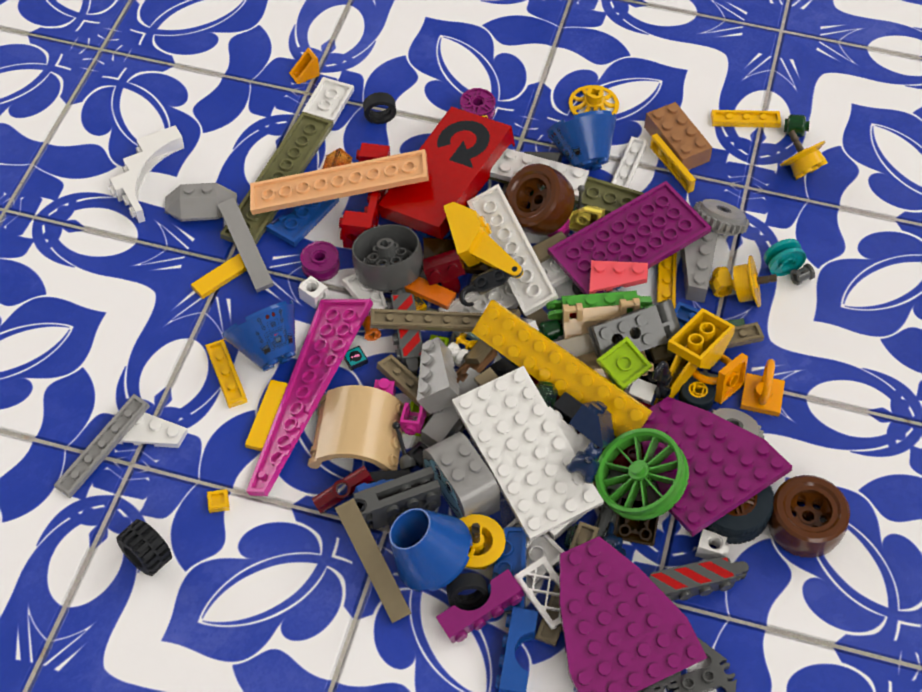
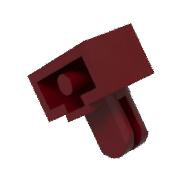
M456 249L423 259V270L429 285L440 282L442 287L456 292V294L460 292L458 276L465 275V266Z

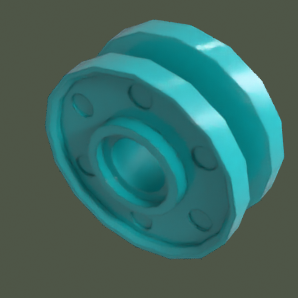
M785 239L769 247L763 258L772 275L785 276L790 274V271L793 269L798 270L805 263L807 257L799 241L796 239Z

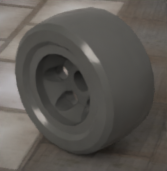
M380 225L364 231L356 238L352 246V262L356 276L364 286L380 291L396 290L411 284L420 276L423 270V251L419 238L413 230L401 225Z

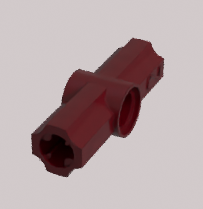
M362 466L313 497V503L322 514L344 499L351 497L356 486L362 483L369 484L374 480L366 467ZM342 484H346L348 487L345 495H339L338 487Z

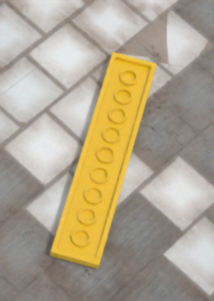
M495 300L490 301L471 332L517 366H524L531 376L556 394L558 393L559 396L567 392L582 404L592 401H600L607 406L606 410L611 413L614 435L616 437L630 430L642 428L653 412Z

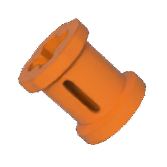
M367 316L362 324L365 329L364 337L368 341L377 340L381 337V331L377 328H370V316Z

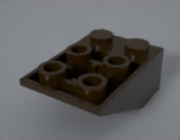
M652 482V484L658 490L657 483ZM650 485L646 486L648 505L661 497ZM641 487L632 508L643 507ZM630 490L619 499V505L624 506ZM617 514L613 534L621 537L623 541L654 546L659 516L649 520L638 521L630 520Z

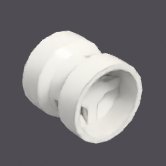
M452 342L448 348L452 352L454 364L460 368L465 363L463 358L469 351L461 349L458 344Z

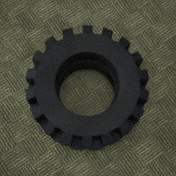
M136 519L116 537L121 551L137 569L149 576H153L172 559L170 548L155 529L142 520Z

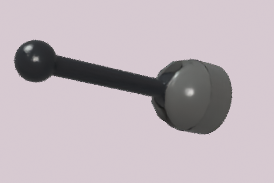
M396 421L392 427L396 430L403 453L399 460L401 470H406L417 465L414 457L406 453L399 429L400 423Z

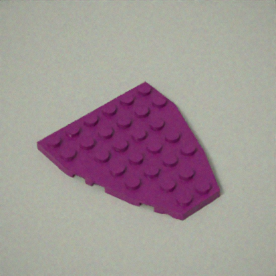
M666 397L649 408L653 412L642 427L660 430L669 435L687 459L689 466L687 487L680 500L674 504L669 512L692 537L792 471V465L765 439L707 410L670 397ZM651 441L641 442L644 457ZM659 442L653 458L666 448L667 445ZM675 452L669 455L659 465L676 461L677 458ZM677 469L656 475L675 479ZM656 481L658 491L662 495H665L672 486L671 484Z
M600 536L559 555L560 615L565 639V652L567 653L568 674L577 692H638L707 659L688 618L637 565Z

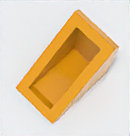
M310 48L306 49L289 72L297 84L320 76L318 58Z

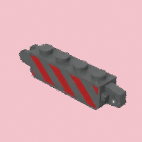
M404 287L392 290L390 302H387L388 309L416 310L414 295L406 293ZM394 329L395 334L392 335L393 345H397L395 357L417 377L423 344L420 330Z
M721 556L652 572L649 579L671 601L678 599L685 601L696 595L706 596L713 591L730 590L736 581L746 577L749 565L744 561L731 563L729 558Z

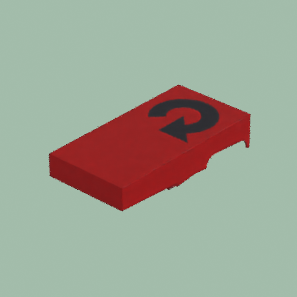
M451 107L419 149H425L427 154L429 181L390 188L378 204L381 217L443 239L450 230L444 205L456 202L468 207L467 201L474 198L490 178V171L493 165L510 144L513 147L515 146L512 126Z

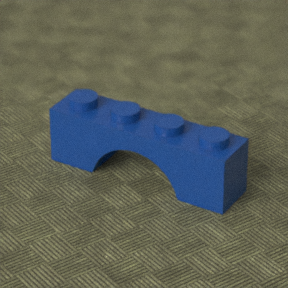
M513 607L512 614H507L505 627L509 628L508 635L504 634L502 647L506 648L505 655L500 654L498 667L502 668V674L497 675L495 688L499 689V692H526L529 672L518 664L515 652L523 643L534 640L538 611Z

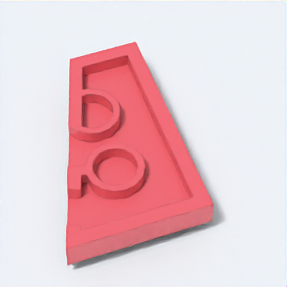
M591 260L589 294H596V292L602 290L606 292L612 291L613 288L620 286L626 288L647 283L648 263Z

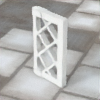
M543 556L515 574L514 578L550 629L553 630L562 624L560 608L547 606L548 595L558 597L560 593L549 591L550 581H554L559 589L560 582L558 574ZM543 566L549 576L536 574L537 569ZM526 576L533 577L532 588L526 585L523 578ZM536 578L548 580L547 591L534 589ZM533 592L546 594L544 606L540 604ZM546 610L559 612L558 618L552 620Z

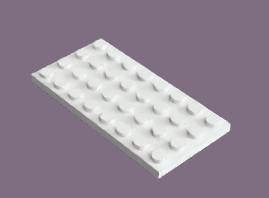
M524 366L452 399L454 408L493 474L529 541L603 505L604 501L593 483H585L580 473H569L567 471L566 465L571 463L572 458L576 454Z

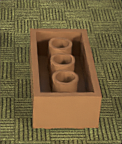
M676 102L646 113L644 124L646 131L651 137L657 133L688 170L710 162L713 147Z

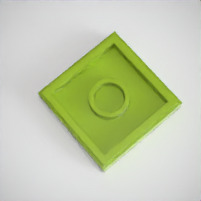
M625 337L596 360L598 365L621 390L627 388L653 367L628 337Z

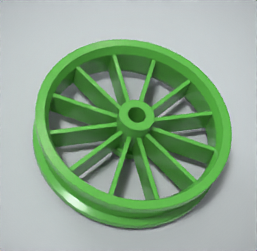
M638 428L621 434L608 444L599 457L598 462L600 465L595 475L598 493L609 507L624 518L640 521L653 519L666 513L680 500L688 484L689 466L684 453L669 435L652 428ZM651 441L645 457L642 459L640 442ZM659 442L666 444L667 447L653 458ZM635 444L637 460L632 462L623 451ZM675 452L677 458L676 461L659 465L669 455ZM622 453L631 465L625 467L613 464V462ZM609 469L627 473L607 479ZM677 469L675 479L656 475ZM655 480L671 484L672 486L665 495H662L652 482ZM624 483L609 495L607 487ZM649 485L661 497L648 505L646 486ZM641 487L643 507L632 508ZM630 490L624 506L615 503Z

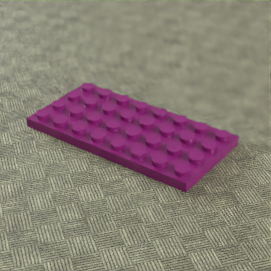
M665 181L548 248V254L583 294H589L591 260L648 263L649 269L711 232L712 227ZM602 290L596 293H609L610 291Z

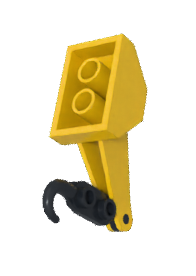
M456 202L444 205L457 254L468 267L482 262L495 269L478 276L471 284L462 288L459 294V300L462 305L467 307L474 305L473 302L465 300L467 293L486 292L504 285L510 277L517 279L523 275V268L490 237L489 234L492 231L483 216H479L475 210Z
M704 308L690 319L668 341L667 349L676 354L670 369L668 362L661 361L653 372L652 378L657 381V387L654 391L656 394L654 405L666 397L674 398L681 389V386L688 381L698 367L710 370L721 359L734 335L735 326Z

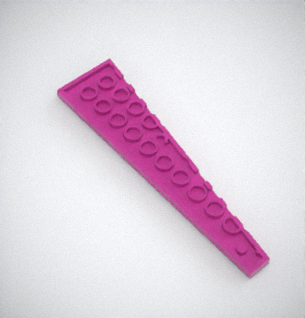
M371 299L320 300L246 490L249 495L268 496L366 316H368L373 306Z

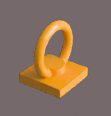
M744 353L739 354L733 360L723 354L719 361L723 362L726 366L718 372V377L703 375L698 370L693 373L692 376L696 380L709 385H717L715 402L722 404L744 386L748 356Z
M773 359L767 360L763 376L746 373L740 409L779 417L785 381L773 378L775 371V361Z

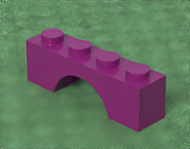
M509 569L490 581L491 594L488 601L482 607L467 611L453 605L436 616L452 643L463 641L467 638L468 633L474 629H481L486 625V621L492 617H499L504 613V609L510 605L515 606L522 601V597L525 596L524 592Z

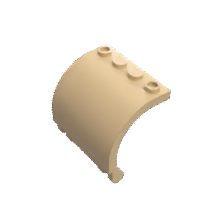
M633 298L629 301L619 299V305L583 308L582 303H576L573 306L562 304L564 339L589 333L587 327L627 313V308H633V311L640 309V299ZM570 313H576V318H570ZM642 351L641 353H642V354L644 355V357L647 359V357H646V355H645V351ZM595 352L576 356L577 359L604 378L609 379V376L596 362L597 356ZM650 362L653 367L642 376H646L648 372L654 371L653 363Z
M347 385L328 390L327 394H324L319 402L321 406L317 411L318 421L314 443L310 449L311 458L308 460V467L318 469L321 463L327 460L354 458L370 462L383 471L397 470L401 447L396 430L392 425L396 421L400 423L404 403L386 391L369 386Z

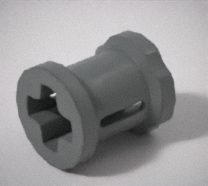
M807 263L798 270L793 269L790 271L791 280L794 284L800 285L807 279H814L815 271Z

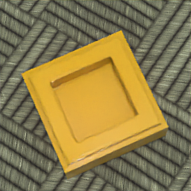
M227 489L207 492L209 513L230 510Z

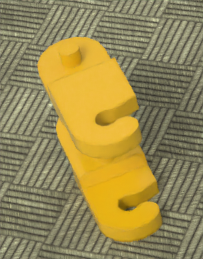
M460 333L456 337V344L462 343L466 346L465 349L471 350L478 340L468 341L466 340L467 334Z

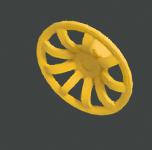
M587 85L576 89L571 94L569 109L573 115H577L579 113L576 110H580L586 105L584 113L590 112L591 108H593V111H597L598 107L600 110H606L605 105L606 107L614 108L612 111L613 115L618 112L619 100L608 88L598 85ZM582 91L584 97H577L576 94ZM613 97L615 103H609L606 100ZM573 100L582 102L577 106H573Z

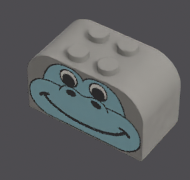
M458 432L423 450V468L432 467L434 481L438 480L441 486V495L457 518L460 519L472 514L490 516L500 510L501 495L498 484L487 465L462 432Z

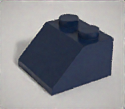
M600 401L582 404L569 423L599 448L607 447L615 439L611 413L606 410L607 406Z

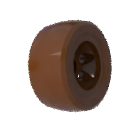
M540 163L531 164L519 170L511 178L504 193L523 231L539 236L548 235L560 229L567 222L574 208V189L568 179L556 169Z
M813 475L795 476L786 480L775 492L773 513L768 522V528L776 543L789 553L807 558L823 556L833 550L845 535L850 519L849 504L841 490L828 480ZM797 502H803L804 506H798ZM813 505H818L820 509H814ZM823 517V518H825L827 521L821 522V521H820V518Z

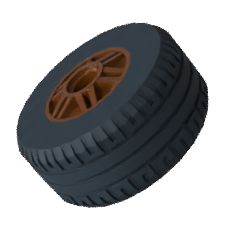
M768 486L706 527L705 530L727 537L726 542L728 544H742L754 540L765 530L773 513L774 492L772 487Z

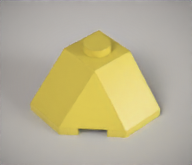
M587 205L572 211L569 217V229L578 232L604 217L605 209Z

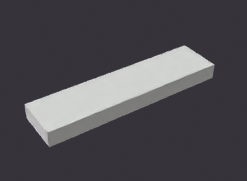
M631 136L611 183L629 188L648 141Z

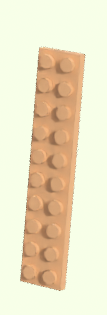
M425 149L250 183V211L252 215L429 181L427 154Z

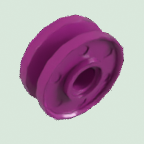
M473 88L462 94L460 98L461 110L479 116L487 115L489 119H493L496 102L491 92L482 88Z
M315 241L303 248L300 254L302 271L306 277L312 276L318 281H326L333 278L340 269L339 252L329 242Z

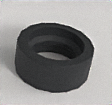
M373 93L365 98L363 102L365 118L371 123L385 124L390 122L396 115L395 99L388 93ZM377 105L388 106L384 111L376 112L370 110Z
M477 573L460 574L446 586L449 605H455L462 610L471 611L478 609L489 598L486 580ZM476 589V591L471 594L458 595L460 592L464 590Z

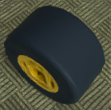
M692 376L681 386L679 401L707 411L713 405L715 398L714 385L702 383Z

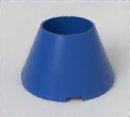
M412 508L403 512L393 522L389 532L398 575L407 587L418 592L420 590L435 591L451 583L468 563V553L473 545L471 532L462 520L451 515L421 508Z

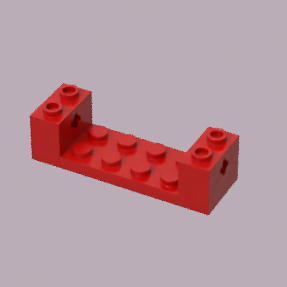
M362 143L360 150L357 149L356 160L361 162L390 156V146ZM386 189L368 193L367 203L369 205L365 206L364 213L344 211L343 217H340L339 228H342L340 240H343L344 248H352L354 241L360 234L378 226L380 219L378 204L385 196Z

